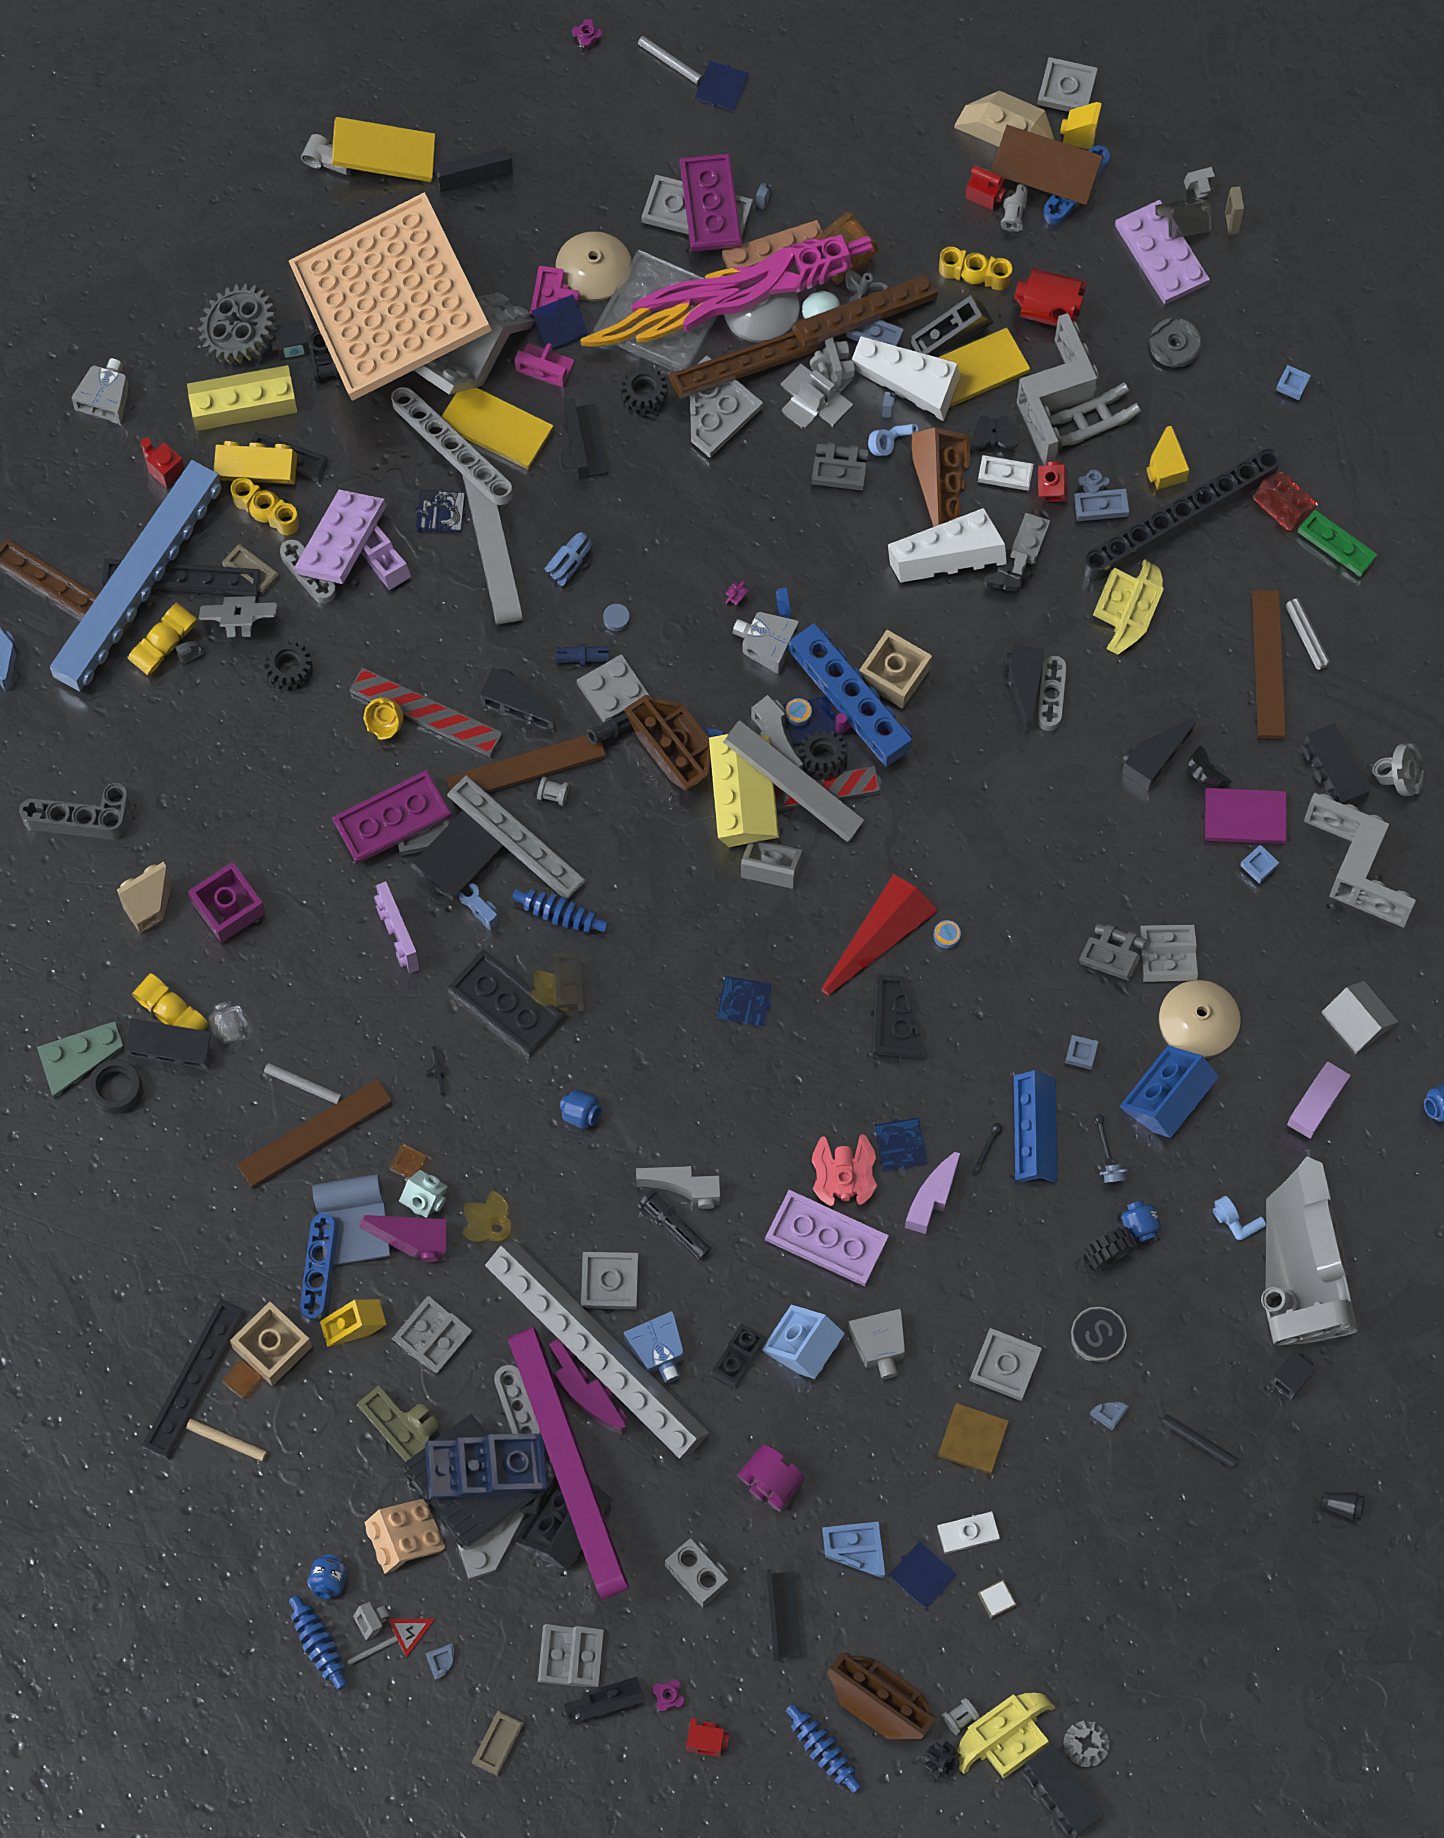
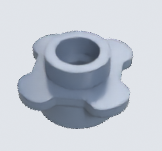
M1090 470L1086 476L1078 479V483L1083 486L1084 491L1091 493L1103 491L1104 486H1108L1110 482L1109 478L1103 477L1098 470Z
M1122 1164L1105 1166L1106 1171L1100 1172V1175H1104V1182L1106 1183L1126 1180V1172L1129 1169H1122Z

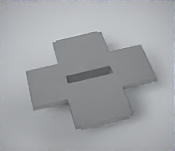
M800 364L781 383L783 388L794 395L782 408V411L801 428H806L818 415L834 426L853 406L850 401L839 394L852 379H841V386L835 387V384L830 380L829 373L822 375L817 370L811 372Z
M256 596L224 597L223 605H204L200 607L199 619L217 620L220 622V627L226 628L227 637L236 636L237 626H241L243 637H250L253 621L263 617L276 616L277 603H255ZM242 607L240 615H236V608Z

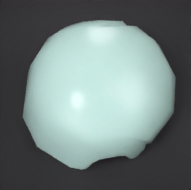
M820 290L810 294L805 299L802 305V313L804 319L841 305L833 293Z

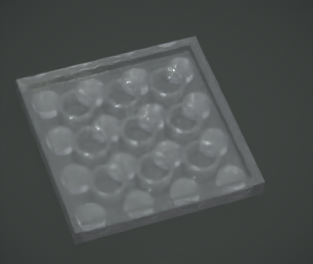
M638 249L594 327L593 334L613 326L633 313L631 305L639 299L676 283L705 278ZM691 305L688 312L694 309L697 305ZM663 310L651 312L650 314L644 316L642 319H640L639 321H637L636 323H634L633 325H631L630 327L621 332H624L632 328L645 318ZM717 316L708 319L689 332H685L684 328L667 336L643 343L636 342L637 335L630 339L614 343L613 345L676 372L690 367ZM652 325V326H650V327L644 329V330L641 331L640 333L646 331L647 329L653 327L654 325Z

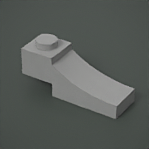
M767 695L752 707L751 718L763 730L761 735L770 737V745L803 771V763L792 750L783 730L785 709L779 701H773Z
M691 1166L636 1168L637 1187L660 1188L678 1193L692 1200V1206H698L700 1209H711L715 1205H720L719 1176L692 1177Z

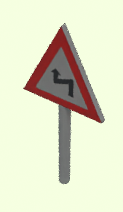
M387 1619L395 1636L349 1659L348 1664L351 1665L397 1641L407 1657L435 1619Z

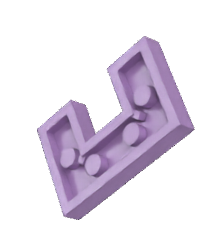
M387 882L376 885L378 895L374 896L377 904L376 909L381 921L384 920L389 934L394 933L398 942H395L394 946L401 967L406 966L409 974L419 970L417 953Z

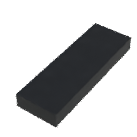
M255 432L251 443L265 444V448H275L276 444L289 445L290 449H293L298 454L296 475L316 482L319 481L328 462L327 456Z

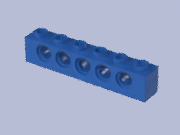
M813 623L789 640V652L838 711L846 715L848 723L885 767L911 750L912 734L905 725L901 726L895 720L896 716L893 710L880 702L877 691L872 686L868 687L864 683L860 671L848 664L844 652L832 645L830 636L823 628L819 629ZM823 652L826 656L818 658L813 654ZM833 671H838L842 675L839 677H833L830 675V673ZM853 690L856 691L858 695L852 697L848 696L846 692ZM864 710H872L875 714L866 716L862 712ZM887 729L891 734L884 736L878 731Z

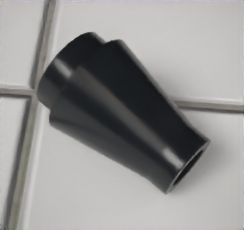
M1325 1492L1322 1508L1354 1520V1517L1361 1519L1365 1496L1358 1495V1492Z

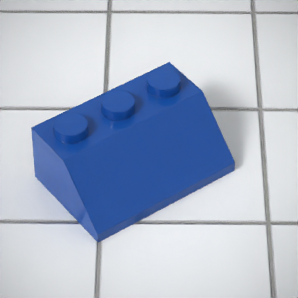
M1167 1046L1120 1107L1152 1132L1171 1138L1188 1115L1195 1109L1203 1096L1211 1089L1219 1076L1202 1055Z

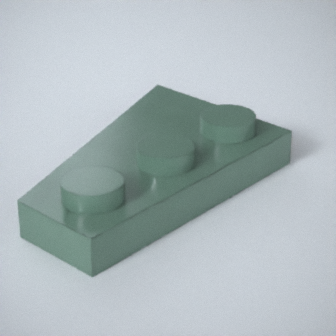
M115 1021L37 1047L53 1098L58 1097L64 1089L71 1084H76L82 1079V1076L124 1049Z

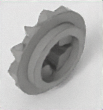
M1083 1720L1073 1724L1068 1729L1064 1737L1063 1746L1067 1757L1074 1764L1081 1767H1093L1101 1763L1107 1756L1110 1740L1105 1729L1096 1722ZM1091 1733V1743L1095 1747H1089L1083 1755L1081 1754L1083 1750L1081 1749L1082 1744L1077 1739H1085Z

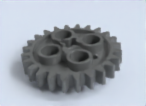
M235 284L234 291L227 287L224 296L217 293L218 300L216 302L213 300L209 301L212 307L211 309H203L207 317L199 319L204 325L198 328L202 333L199 339L204 343L203 347L214 358L217 357L221 362L226 360L229 364H232L234 359L242 363L243 356L251 360V353L253 352L260 355L259 347H268L265 340L274 338L270 331L277 330V326L273 322L279 320L275 314L278 309L273 305L274 301L263 289L260 290L256 285L251 288L248 284H244L241 289L238 284Z

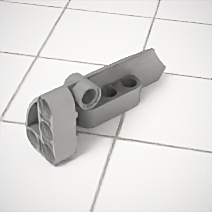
M1306 1157L1289 1178L1266 1198V1290L1262 1294L1261 1303L1267 1312L1274 1345L1318 1342L1350 1335L1358 1331L1345 1277L1348 1274L1324 1165L1310 1157ZM1277 1296H1281V1304L1276 1308H1272V1300Z

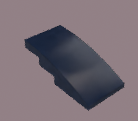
M488 1434L486 1437L457 1438L455 1441H427L425 1443L429 1499L495 1496L547 1489L542 1434Z

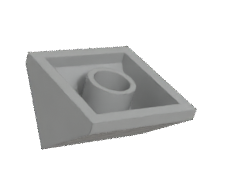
M765 841L748 843L741 862V877L793 889L802 850Z
M1365 981L1346 987L1322 1011L1325 1018L1356 1054L1398 1024V1020Z

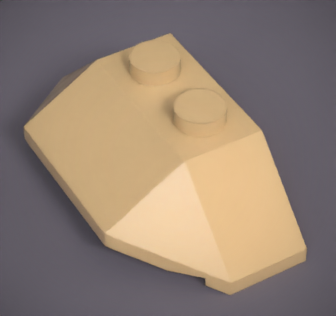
M997 91L965 105L954 127L998 147L1000 146L1006 125L1054 140L1045 110L1002 91Z

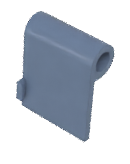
M379 1174L313 1184V1198L317 1212L330 1215L338 1224L334 1266L391 1257L390 1244L359 1228V1222L364 1215L386 1216L383 1188ZM326 1221L323 1226H320V1229L323 1232L322 1241L329 1242V1240L324 1238V1230L330 1228ZM323 1247V1255L325 1259L327 1257L328 1251L326 1247Z

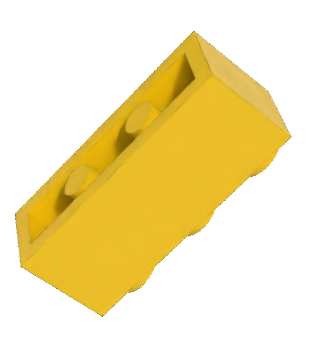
M225 441L224 445H216L214 472L218 473L220 480L235 481L238 478H247L252 482L295 485L298 454L293 449H290L289 445L276 444L275 448H265V444L249 443L248 447L239 446L240 443Z

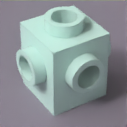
M419 1170L408 1179L399 1202L411 1208L414 1213L427 1218L434 1211L439 1212L446 1201L444 1193L448 1186L440 1182L437 1177Z

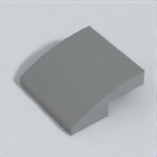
M1194 925L1140 926V937L1148 941L1144 950L1141 949L1143 982L1197 980V946Z
M426 1296L391 1339L427 1368L437 1373L472 1330L455 1315L448 1313L430 1296Z
M545 1624L542 1632L538 1682L567 1686L598 1687L604 1630L581 1626L572 1628Z

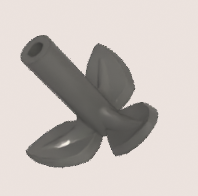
M847 270L845 283L848 290L857 292L856 295L849 299V302L888 288V285L881 282H872L873 276L870 273H865L861 277L852 270Z

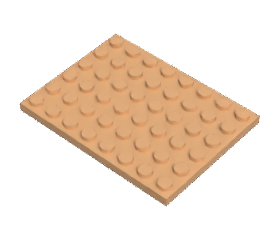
M425 192L289 260L352 401L492 331Z

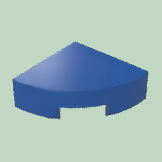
M787 588L777 589L776 603L779 616L791 619Z

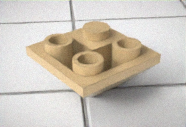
M164 862L159 865L149 866L145 869L144 874L135 879L130 878L124 881L120 888L117 889L123 909L139 933L144 932L164 918L172 888Z

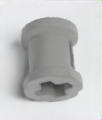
M542 777L537 799L542 800L544 798L556 801L559 805L564 806L569 783L564 782V784L548 781L547 777Z
M963 1698L961 1700L962 1704L949 1713L944 1712L942 1714L945 1723L956 1736L960 1734V1729L968 1723L980 1719L977 1711L967 1698Z

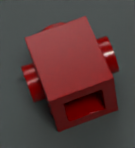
M1052 461L1047 462L1046 466H1038L1039 498L1041 501H1069L1068 470L1065 465H1061V462Z

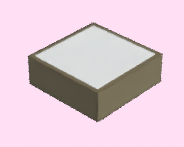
M1004 1580L978 1592V1596L990 1619L1017 1605Z

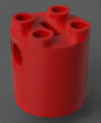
M1032 268L1029 279L1025 281L1019 280L1014 300L1018 301L1022 308L1020 317L1057 326L1058 317L1068 313L1071 321L1077 323L1088 281Z

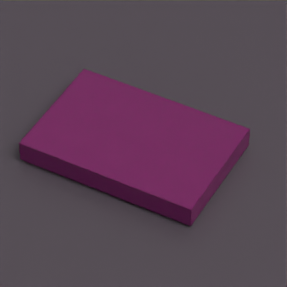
M1206 788L1205 841L1285 844L1286 791Z

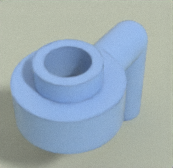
M917 424L895 426L889 431L885 429L875 430L869 436V449L875 456L889 455L894 448V439L898 436L912 435V433L919 431V427Z
M1223 1196L1215 1201L1213 1212L1220 1223L1225 1222L1229 1225L1237 1240H1243L1266 1227L1262 1217L1242 1227L1239 1222L1238 1212L1227 1196Z

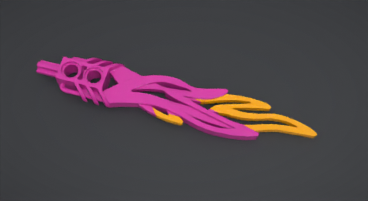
M841 234L822 240L808 239L802 243L781 248L754 266L724 269L707 274L705 279L684 281L667 286L632 304L633 313L624 320L583 337L581 345L588 347L604 346L625 341L637 335L636 342L643 343L667 336L684 328L685 332H689L714 316L735 314L748 310L761 303L771 294L798 293L803 291L806 286L807 289L815 287L818 282L819 285L825 284L831 276L851 268V257L873 250L871 240L866 236L845 243ZM793 264H795L799 274L789 272ZM754 285V286H752V287H750V288H747V289H745V290L740 291V288H744V287H748V286ZM691 305H697L694 309L688 312ZM663 310L645 318L632 328L624 332H621L630 327L631 325H633L634 323H636L637 321H639L640 319H642L644 316L650 314L651 312ZM654 325L653 327H651V328L647 329L646 331L640 333V332L643 331L644 329H646V328H648V327Z

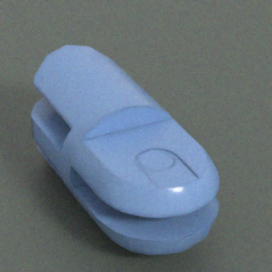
M583 532L576 534L566 546H562L544 568L546 572H550V576L553 579H558L557 583L559 585H565L582 564V558L590 550L592 540L591 538H586L587 534Z

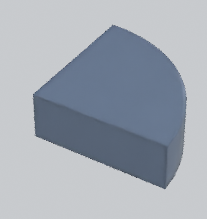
M766 183L760 185L756 194L757 208L765 209L773 191L772 185Z
M885 391L882 417L891 418L893 416L895 394L893 392Z
M1107 1402L1097 1405L1090 1412V1415L1113 1431L1129 1406L1121 1402Z
M452 1643L425 1653L435 1681L446 1676L453 1665L454 1647Z

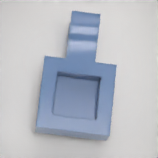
M470 883L469 889L473 892V895L466 897L460 892L459 899L491 931L498 925V911L491 902H484L479 897L478 887Z

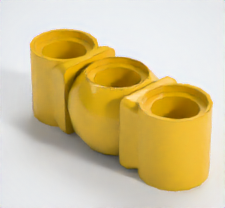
M947 247L940 254L939 272L947 279L955 278L960 281L962 277L965 282L972 285H979L985 282V287L991 286L995 290H1004L1011 283L1012 265L1004 258L996 259L991 256L989 261L981 253L966 255V250L960 251L956 247ZM952 261V262H955L956 264L950 265V264H947L946 262ZM971 267H978L980 270H973ZM995 273H1003V274H1005V275H1004V276H998V275H996Z
M238 478L232 483L231 493L237 508L251 514L256 521L262 523L269 522L270 527L277 528L278 532L283 535H291L298 530V515L296 508L292 504L285 503L272 491H261L260 486L254 485L250 479ZM243 491L249 492V493H248L247 495H245V496H239V495H238L240 492H243ZM263 504L271 505L266 509L259 508ZM284 517L292 518L290 521L287 522L281 521V519Z
M176 602L161 618V622L157 623L150 630L146 639L143 638L132 650L128 660L149 676L164 660V656L168 655L176 647L179 640H182L190 632L198 619Z
M151 973L132 992V996L150 1012L153 1011L154 1015L164 1024L202 1031L209 1025L208 1021L191 1006L188 1007L185 1001L177 994L169 992V988Z

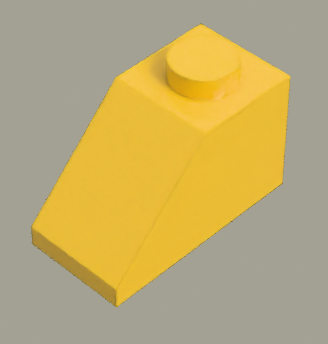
M1095 102L1070 110L1068 120H1062L1060 134H1064L1063 143L1088 150L1094 146L1102 103Z
M1172 426L1166 427L1151 456L1149 467H1147L1149 480L1155 482L1157 490L1186 482L1188 478L1189 468Z
M379 1299L353 1300L320 1321L327 1347H333L369 1336L387 1325Z

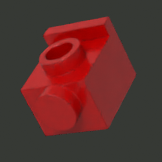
M691 1718L686 1751L720 1757L721 1750H727L730 1733L724 1732V1729H719V1724L702 1722L701 1726L697 1725V1719Z

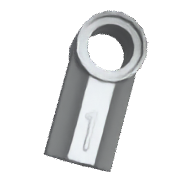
M311 135L301 155V160L305 164L313 168L324 166L345 175L351 171L350 168L332 166L333 145H331V142L321 135Z

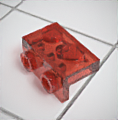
M1281 470L1264 479L1253 495V499L1288 531L1295 527L1299 519L1313 512L1318 505L1307 492L1298 487Z

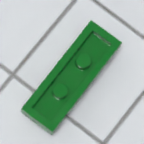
M1316 510L1299 527L1298 533L1360 577L1376 560L1377 554Z

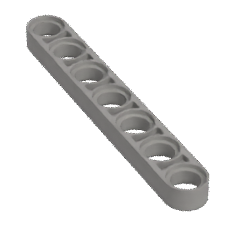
M400 387L392 393V403L395 411L489 500L497 505H505L512 500L511 483L413 390L407 387ZM400 397L410 398V401L405 404L397 402ZM417 412L426 413V416L422 419L413 417ZM433 427H440L443 429L438 434H431L429 432V430ZM449 442L459 444L455 449H447L445 447ZM466 457H471L475 459V461L469 465L461 463V461ZM481 473L491 474V477L487 480L477 478ZM498 488L508 490L506 494L501 496L494 494V491Z

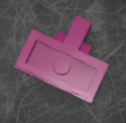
M539 266L530 311L531 317L556 320L558 307L564 308L565 304L579 306V291L570 290L568 285L563 284L564 269Z

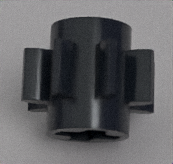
M945 1741L943 1746L936 1742L926 1751L924 1766L937 1779L942 1774L950 1777L959 1768L960 1761L958 1758L961 1754L955 1751V1747Z

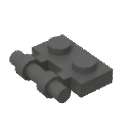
M828 442V444L817 443L816 453L824 454L826 457L815 456L812 484L863 491L866 463L857 462V459L867 460L869 450L859 449V446L856 445L843 447L836 446V443ZM834 456L848 457L849 461L834 459Z
M1098 923L1095 927V933L1102 936L1100 940L1089 937L1079 962L1087 967L1129 981L1140 959L1138 953L1132 950L1135 947L1144 950L1148 943L1147 939L1139 937V934L1132 931L1129 933L1120 931L1117 926L1111 924L1106 926ZM1113 940H1117L1119 942H1122L1123 944L1121 947H1118L1110 943Z

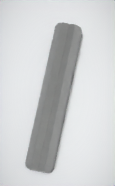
M1298 598L1287 602L1286 608L1316 669L1321 670L1328 667L1330 660L1301 601Z

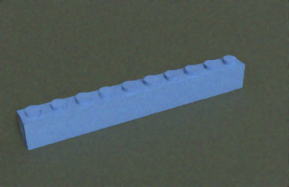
M193 460L190 461L50 665L54 678L78 691H81L84 685H88L92 681L95 669L99 664L105 662L109 653L108 650L112 644L120 640L123 628L127 622L130 623L135 618L140 603L148 599L154 582L159 581L163 577L165 566L170 560L176 558L179 546L184 539L187 540L191 536L196 521L204 517L207 505L211 499H215L219 495L221 484L218 473Z

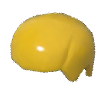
M386 697L372 700L366 706L363 717L367 731L377 735L379 740L392 738L401 729L404 720L401 707L395 701Z

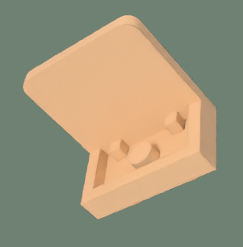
M423 1499L379 1509L364 1522L366 1533L373 1543L377 1561L382 1566L384 1574L394 1572L408 1560L439 1553L445 1547L429 1505Z

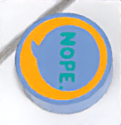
M801 698L789 701L785 708L787 721L794 726L807 724L812 716V708L809 702Z
M941 921L934 929V941L941 948H953L960 941L961 930L953 921Z

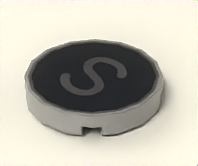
M1091 1307L1084 1310L1074 1320L1071 1329V1342L1076 1352L1084 1359L1092 1362H1107L1117 1357L1124 1347L1127 1336L1125 1324L1120 1316L1111 1309L1104 1307Z

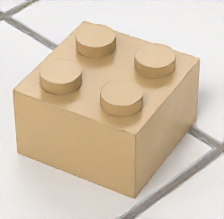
M886 630L859 671L863 676L864 683L868 687L872 686L878 695L903 709L930 670L932 655L891 631Z
M271 1302L260 1310L230 1340L233 1349L271 1386L312 1348L310 1339Z

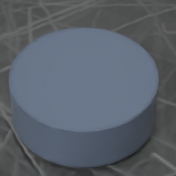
M621 604L608 606L603 613L605 626L611 631L624 630L630 621L628 609Z

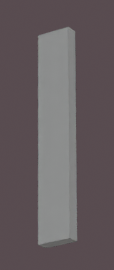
M740 720L723 741L724 744L847 842L853 837L864 819Z
M467 775L449 791L447 796L559 895L569 899L584 884L585 879Z

